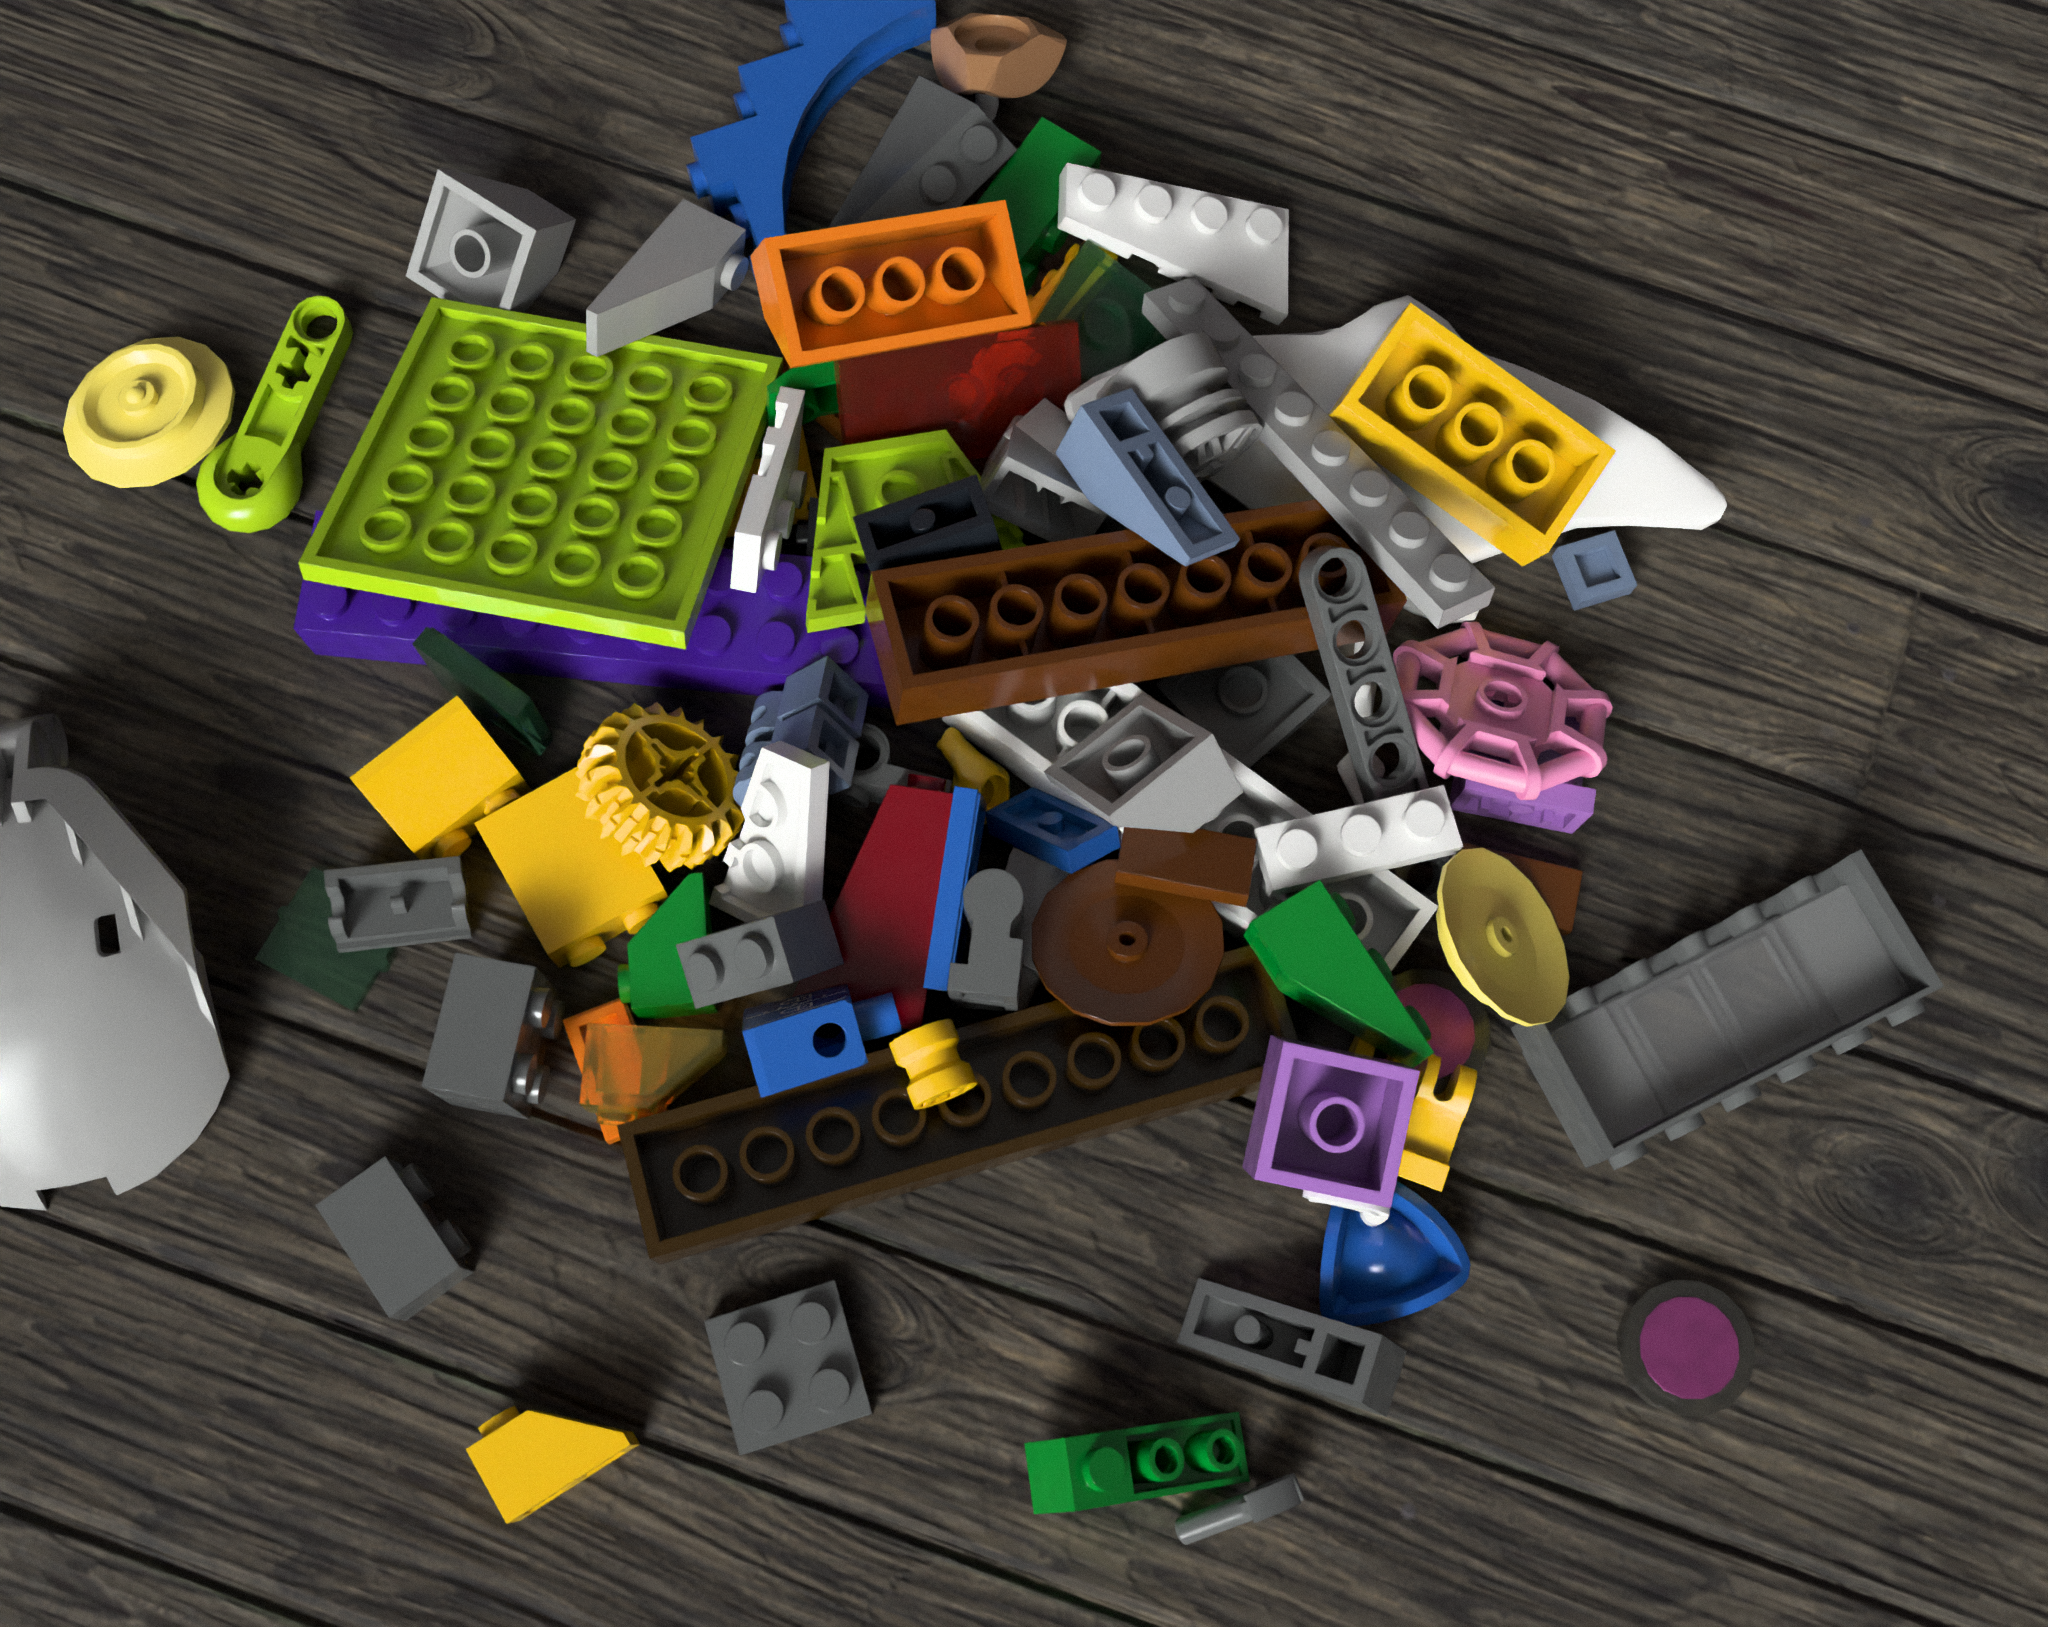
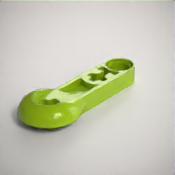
M313 296L306 298L296 306L238 432L215 447L200 465L196 481L200 505L212 522L229 531L253 533L269 529L285 519L299 501L303 484L301 452L345 357L353 335L351 323L337 301L326 296ZM323 315L332 316L337 319L336 329L328 337L313 339L307 336V326L313 319ZM299 349H303L306 353H308L306 359L304 358L303 354ZM305 369L310 377L309 381H297L292 389L286 381L289 376L299 377ZM257 475L263 483L260 489L249 488L244 495L238 485L241 481L252 482Z

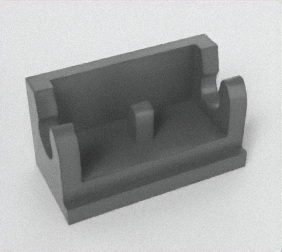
M460 856L324 870L325 889L330 898L332 916L328 917L330 932L337 943L339 953L472 938L467 876Z

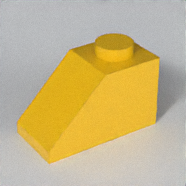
M513 1406L483 1423L478 1428L483 1438L466 1448V1451L506 1524L521 1521L637 1447L640 1443L635 1434L630 1431L540 1410H527L520 1414L516 1406Z

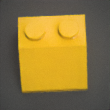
M458 695L350 777L357 788L420 860L460 856L470 846L472 842L470 837L478 832L474 824L475 822L521 798L531 790L518 770Z

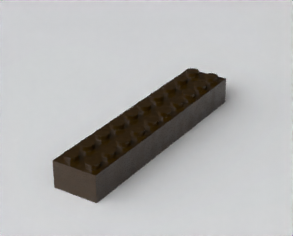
M1248 945L1224 952L1223 961L1211 989L1188 1010L1149 1026H1109L1074 1014L1059 1000L957 1028L956 1031L959 1036V1042L956 1047L962 1061L970 1063L977 1085L959 1096L931 1107L914 1110L907 1092V1086L910 1082L907 1071L896 1064L891 1049L886 1048L866 1054L868 1063L863 1066L762 1098L756 1085L619 1124L617 1128L649 1259L660 1265L1258 1091L1270 1035L1298 1040L1284 995L1278 990L1253 949Z

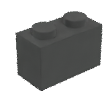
M824 899L728 927L676 945L695 1009L794 983L844 964Z
M385 1156L315 1206L388 1317L407 1321L474 1272L464 1257L472 1248L454 1221L448 1217L440 1222L427 1201L435 1196V1193L421 1171L413 1163L404 1168L401 1163Z

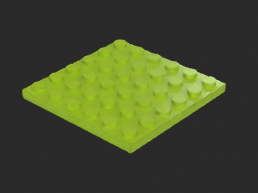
M431 297L298 562L303 579L687 649L767 424V385L781 376L784 369L783 358L654 335L646 336L596 357L586 352L585 323Z

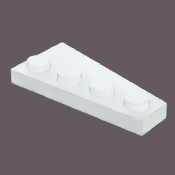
M1071 163L1065 165L1059 175L1058 229L1126 259H1129L1132 254L1139 256L1158 266V273L1176 281H1180L1183 276L1186 278L1194 276L1202 285L1213 289L1212 295L1215 298L1233 306L1237 301H1241L1261 310L1260 318L1279 325L1288 316L1289 209Z

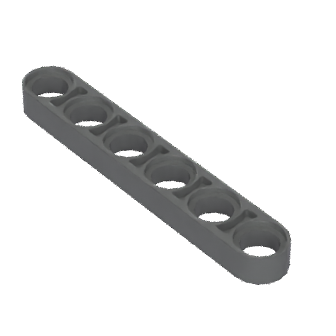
M1330 545L1317 547L1309 552L1302 561L1299 571V582L1363 801L1367 803L1428 789L1429 786L1366 566L1361 557L1353 550ZM1337 557L1344 563L1347 569V579L1340 591L1327 595L1319 585V571L1326 561ZM1357 620L1364 629L1365 640L1357 653L1345 657L1337 647L1336 638L1338 631L1348 621ZM1374 681L1382 691L1381 706L1371 716L1361 717L1355 708L1354 700L1356 693L1362 685ZM1393 742L1399 750L1400 759L1398 766L1388 776L1379 777L1373 770L1372 759L1374 753L1384 743ZM1449 856L1428 860L1433 868V878L1428 888L1420 893L1436 905H1438L1437 889L1442 867L1449 861ZM1415 864L1389 869V871L1407 883L1408 872Z

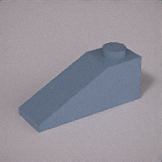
M1132 388L1080 406L1055 453L1090 503L1185 567L1236 546L1240 538Z

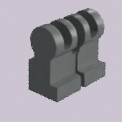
M985 869L972 876L964 888V910L968 929L971 932L968 964L950 962L947 991L953 1008L1009 1014L1019 1011L1024 966L1023 939H1017V937L1021 934L1024 925L1023 891L1017 879L1010 873L1001 869Z

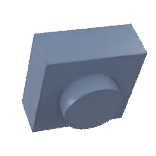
M1615 530L1560 546L1552 555L1574 611L1631 594L1637 586Z

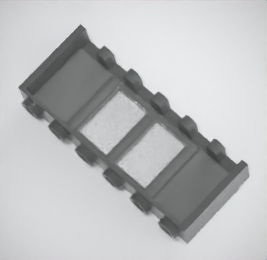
M1860 849L1832 867L1814 876L1809 875L1778 894L1758 904L1757 902L1734 913L1724 921L1704 931H1697L1670 948L1648 959H1641L1592 987L1588 986L1566 998V1004L1551 1022L1528 1027L1517 1023L1510 1029L1522 1048L1525 1060L1585 1168L1608 1159L1613 1170H1616L1649 1153L1644 1140L1665 1131L1669 1140L1672 1141L1706 1124L1700 1113L1706 1108L1721 1102L1725 1111L1729 1112L1762 1095L1756 1084L1757 1082L1776 1073L1783 1084L1817 1067L1818 1064L1812 1056L1815 1052L1831 1045L1837 1055L1842 1054L1873 1038L1867 1027L1868 1025L1886 1017L1890 1025L1894 1027L1928 1010L1922 998L1944 987Z

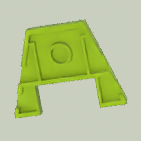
M946 429L824 449L806 611V628L808 633L865 623V605L854 565L867 563L853 520L854 516L977 474L980 483L981 476ZM991 514L1002 550L1025 546L1022 542L1024 534L1018 526Z

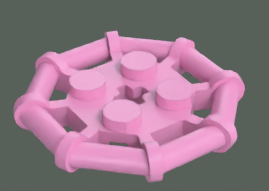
M1465 621L1461 624L1460 629L1421 642L1407 640L1398 646L1393 653L1395 671L1416 744L1435 765L1433 772L1443 779L1453 775L1515 792L1520 800H1535L1539 796L1540 791L1580 776L1593 778L1602 771L1607 764V755L1603 749L1606 719L1612 712V704L1605 692L1594 690L1558 654L1559 646L1550 641H1546L1541 645L1485 630L1477 621ZM1457 655L1468 658V661L1457 664ZM1425 676L1437 683L1436 690H1417L1419 677ZM1544 677L1555 686L1554 691L1543 682ZM1492 700L1503 702L1504 707L1494 704ZM1426 717L1437 718L1441 723L1440 732ZM1565 717L1576 718L1577 722L1580 723L1579 732L1565 725ZM1471 749L1508 759L1510 764L1468 753V751ZM1549 749L1563 755L1539 765L1537 763L1540 753Z

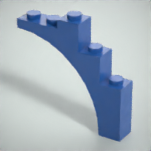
M784 0L787 23L780 24L779 29L786 51L738 66L742 91L734 93L733 98L741 121L690 137L695 162L686 164V168L696 197L701 199L708 196L715 215L722 217L730 214L732 223L746 229L745 239L750 238L754 250L764 238L787 235V215L793 179L809 140L829 110L862 77L895 55L931 40V30L936 27L935 0ZM748 256L750 267L755 278L751 257Z

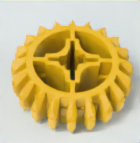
M658 702L645 708V710L634 703L628 709H624L622 713L615 711L611 717L605 718L597 730H594L583 745L584 750L581 752L582 756L578 760V767L574 772L581 779L575 796L589 802L586 806L587 810L584 818L598 820L603 825L600 839L613 836L621 843V856L635 851L640 854L644 868L660 860L668 872L681 867L683 864L692 870L697 865L703 864L706 859L711 860L714 855L718 856L740 831L741 824L745 820L741 807L733 797V788L738 771L734 769L736 768L739 755L725 753L721 748L724 735L711 737L703 730L704 719L695 723L687 721L681 707L670 712L668 715Z

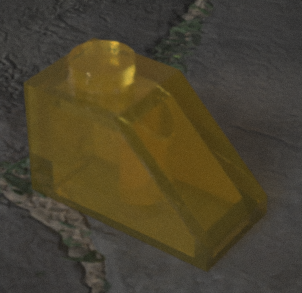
M587 1023L579 1104L588 1113H597L596 1123L617 1126L637 1120L638 1115L651 1116L660 1113L727 1055L728 1040L724 1031Z

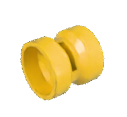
M952 1019L939 1020L923 1025L899 1036L889 1044L896 1064L905 1068L909 1076L910 1082L907 1086V1092L914 1110L940 1104L967 1092L977 1085L970 1063L962 1061L956 1047L959 1042V1036Z

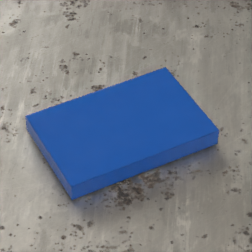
M954 786L923 988L947 991L950 962L963 964L968 934L963 892L967 882L977 873L988 804L978 789Z

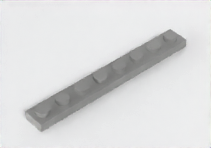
M1194 276L1144 294L1141 313L1167 340L1188 333L1204 332L1210 337L1230 371L1226 384L1220 390L1237 388L1244 394L1247 399L1244 410H1251L1263 427L1259 439L1437 629L1489 606L1495 590L1490 581Z

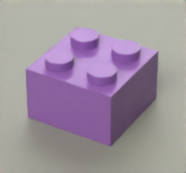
M1270 1035L1242 1168L1255 1180L1391 1208L1420 1071L1395 1061Z

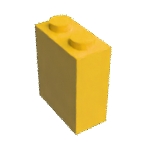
M577 767L474 823L547 955L559 968L568 963L572 967H577L592 961L606 950L605 942L626 930L629 934H636L669 897L651 865L644 868L639 853L632 851L621 856V843L613 836L600 839L602 823L598 820L584 818L587 810L586 806L589 802L575 796L579 787L578 783L581 780L574 773Z

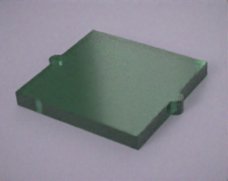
M312 867L288 907L282 906L278 909L277 914L280 919L255 959L340 1005L357 1012L380 972L389 971L391 964L388 959L396 947L339 953L337 943L330 932L328 917L332 916L330 898L325 889L324 872Z

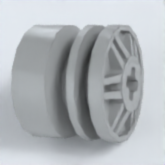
M1204 332L1188 333L1170 339L1146 351L1111 377L1096 395L1097 400L1132 388L1200 483L1223 470L1247 451L1260 437L1263 429L1257 416L1251 410H1244L1247 399L1239 389L1220 390L1226 384L1230 371L1212 340Z

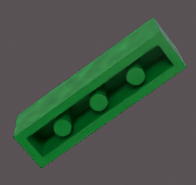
M1041 117L976 203L982 204L1006 200L1026 294L1037 277L1039 270L1037 266L1046 253L1056 254L1069 233L1057 228L1060 173L1067 163L1100 169L1102 153L1044 117ZM996 332L944 341V343L969 358L981 341L989 343L994 338Z

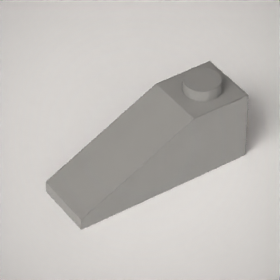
M683 199L587 307L586 352L599 357L713 309L728 289L735 291L745 278L749 265L748 258L744 256L746 229Z

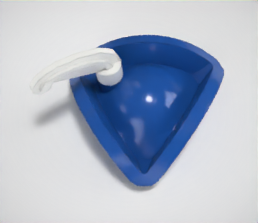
M1396 1182L1391 1208L1303 1190L1302 1197L1309 1199L1310 1202L1331 1205L1320 1271L1319 1300L1320 1312L1323 1317L1352 1326L1393 1320L1438 1303L1457 1291L1469 1278L1471 1265L1469 1257L1453 1228L1427 1201L1400 1182Z

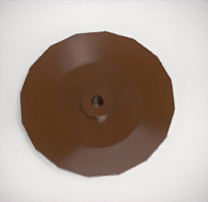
M1118 859L1104 860L1069 874L1045 895L1032 922V961L1046 990L1074 1014L1109 1026H1149L1184 1013L1211 989L1223 961V924L1220 916L1209 900L1114 883Z

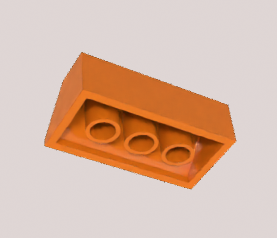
M1006 200L764 238L750 256L764 319L790 369L1022 328L1032 324Z

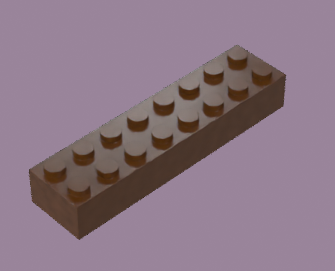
M1316 499L1223 514L1240 538L1236 546L1186 567L1128 529L871 571L865 612L896 725L1318 650L1319 648L1300 587L1299 571L1301 563L1307 554L1321 546L1330 545L1353 550L1361 557L1367 569L1385 636L1407 602V599L1401 589ZM1337 557L1326 561L1320 568L1318 575L1322 591L1327 595L1340 591L1347 579V569L1344 563ZM1357 620L1348 621L1340 628L1336 638L1337 646L1363 642L1365 640L1364 629Z

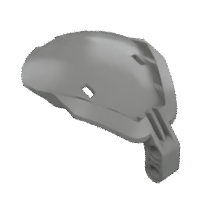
M53 713L0 722V1206L35 1210H48L45 1197L41 1192L44 1189L71 1186L107 1177L115 1194L119 1195L160 1174L198 1139L216 1111L230 1078L204 959L194 943L187 889L108 796L88 776L72 768H67L69 763L67 738L60 719ZM115 914L120 951L105 954L100 949L98 919L101 916Z

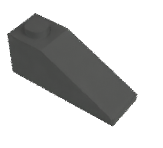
M1201 1278L1197 1279L1177 1343L1384 1417L1388 1415L1407 1352L1381 1334Z

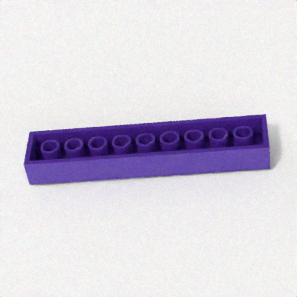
M316 510L311 536L324 511ZM722 548L687 649L312 582L304 579L302 580L293 628L315 655L760 696L770 691H783L786 677L828 656L869 694L868 707L891 709L866 614L865 623L811 633L807 632L806 611L812 557L780 554L776 570L766 569L757 592L753 593L730 588L733 549ZM863 563L854 565V569L866 608L871 572L868 564Z

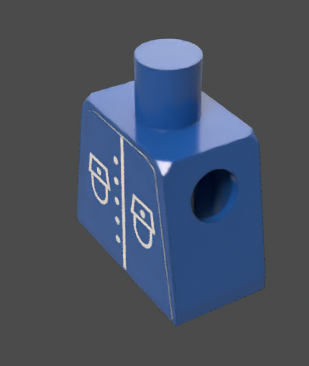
M847 984L744 1009L742 1033L761 1098L863 1066L868 1063L864 1042L902 1032L892 992L852 1003ZM825 1023H835L842 1028L841 1032L833 1038H822L815 1033L817 1028Z

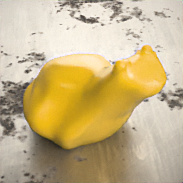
M955 727L948 728L936 746L941 750L953 769L952 793L954 792V786L978 789L988 803L987 810L1009 800L1010 776L1001 765L980 753L965 739Z

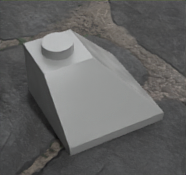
M446 167L439 168L406 277L441 299L525 313L558 273L576 219L528 189Z
M1144 693L1044 771L1051 783L1113 826L1194 833L1202 825L1219 816L1223 808L1243 793L1213 733Z

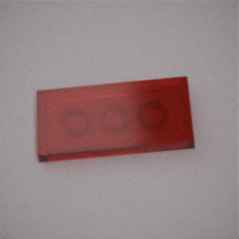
M1073 319L1033 323L1022 328L834 361L842 446L946 429L968 460L989 457L1016 415L1025 416L1044 398L1066 413L1064 403L1068 394L1081 386L1078 322Z

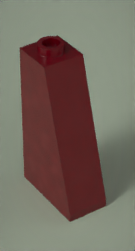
M908 774L906 786L890 784L830 914V920L844 964L800 980L792 997L844 984L848 985L852 1003L892 992L901 1028L916 1029L925 1025L930 989L923 988L953 798V793L945 792L947 779Z

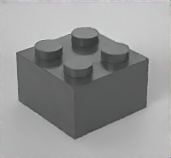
M455 952L422 1087L452 1106L529 1120L533 1104H542L548 1088L550 1068L548 1065H543L548 1040H557L563 1025L565 1003L558 1000L560 992L534 966Z

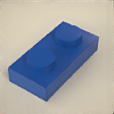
M1035 787L986 811L988 834L1070 874L1093 865L1096 860L1120 847L1117 826H1113L1105 819Z

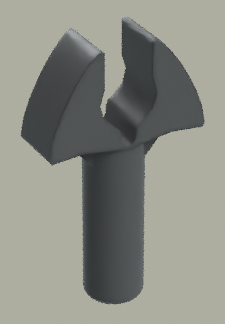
M1291 1473L1255 1485L1247 1492L1178 1517L1175 1520V1532L1181 1543L1188 1545L1252 1520L1254 1523L1272 1517L1301 1504V1501L1305 1500L1295 1473Z

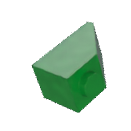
M703 873L688 874L628 942V963L618 965V988L621 1003H631V1009L640 1021L718 1013V1003L695 1009L676 948L677 944L713 933L711 905L709 904L710 888Z

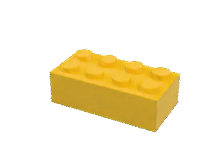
M1411 302L1389 325L1328 413L1339 427L1370 458L1521 566L1529 564L1550 551L1616 452L1611 446Z

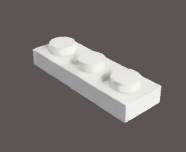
M1444 785L1254 829L1251 835L1253 839H1257L1256 853L1269 897L1303 890L1318 880H1321L1322 884L1325 885L1453 855L1463 847Z

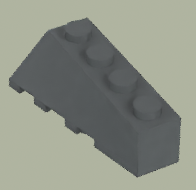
M918 76L828 228L960 207L1017 149L977 104Z

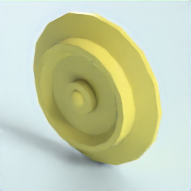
M178 336L144 339L113 352L86 374L69 400L63 432L70 457L91 479L118 488L154 486L186 473L215 448L231 422L236 392L227 365L206 345Z
M1485 848L1460 850L1442 867L1437 889L1438 909L1436 921L1438 937L1449 966L1463 987L1481 1003L1493 1008L1501 1017L1526 1027L1551 1022L1566 1004L1570 976L1565 945L1550 909L1532 882L1508 859Z

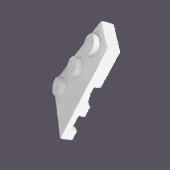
M780 386L776 399L775 427L768 426L763 441L758 475L753 474L735 530L730 586L732 589L756 593L765 570H776L781 552L782 538H789L795 508L801 509L806 491L807 472L797 469L805 390Z
M778 741L761 748L741 807L745 822L739 839L729 842L723 860L729 866L724 883L714 887L709 901L710 905L744 922H749L822 900L829 761L783 741Z

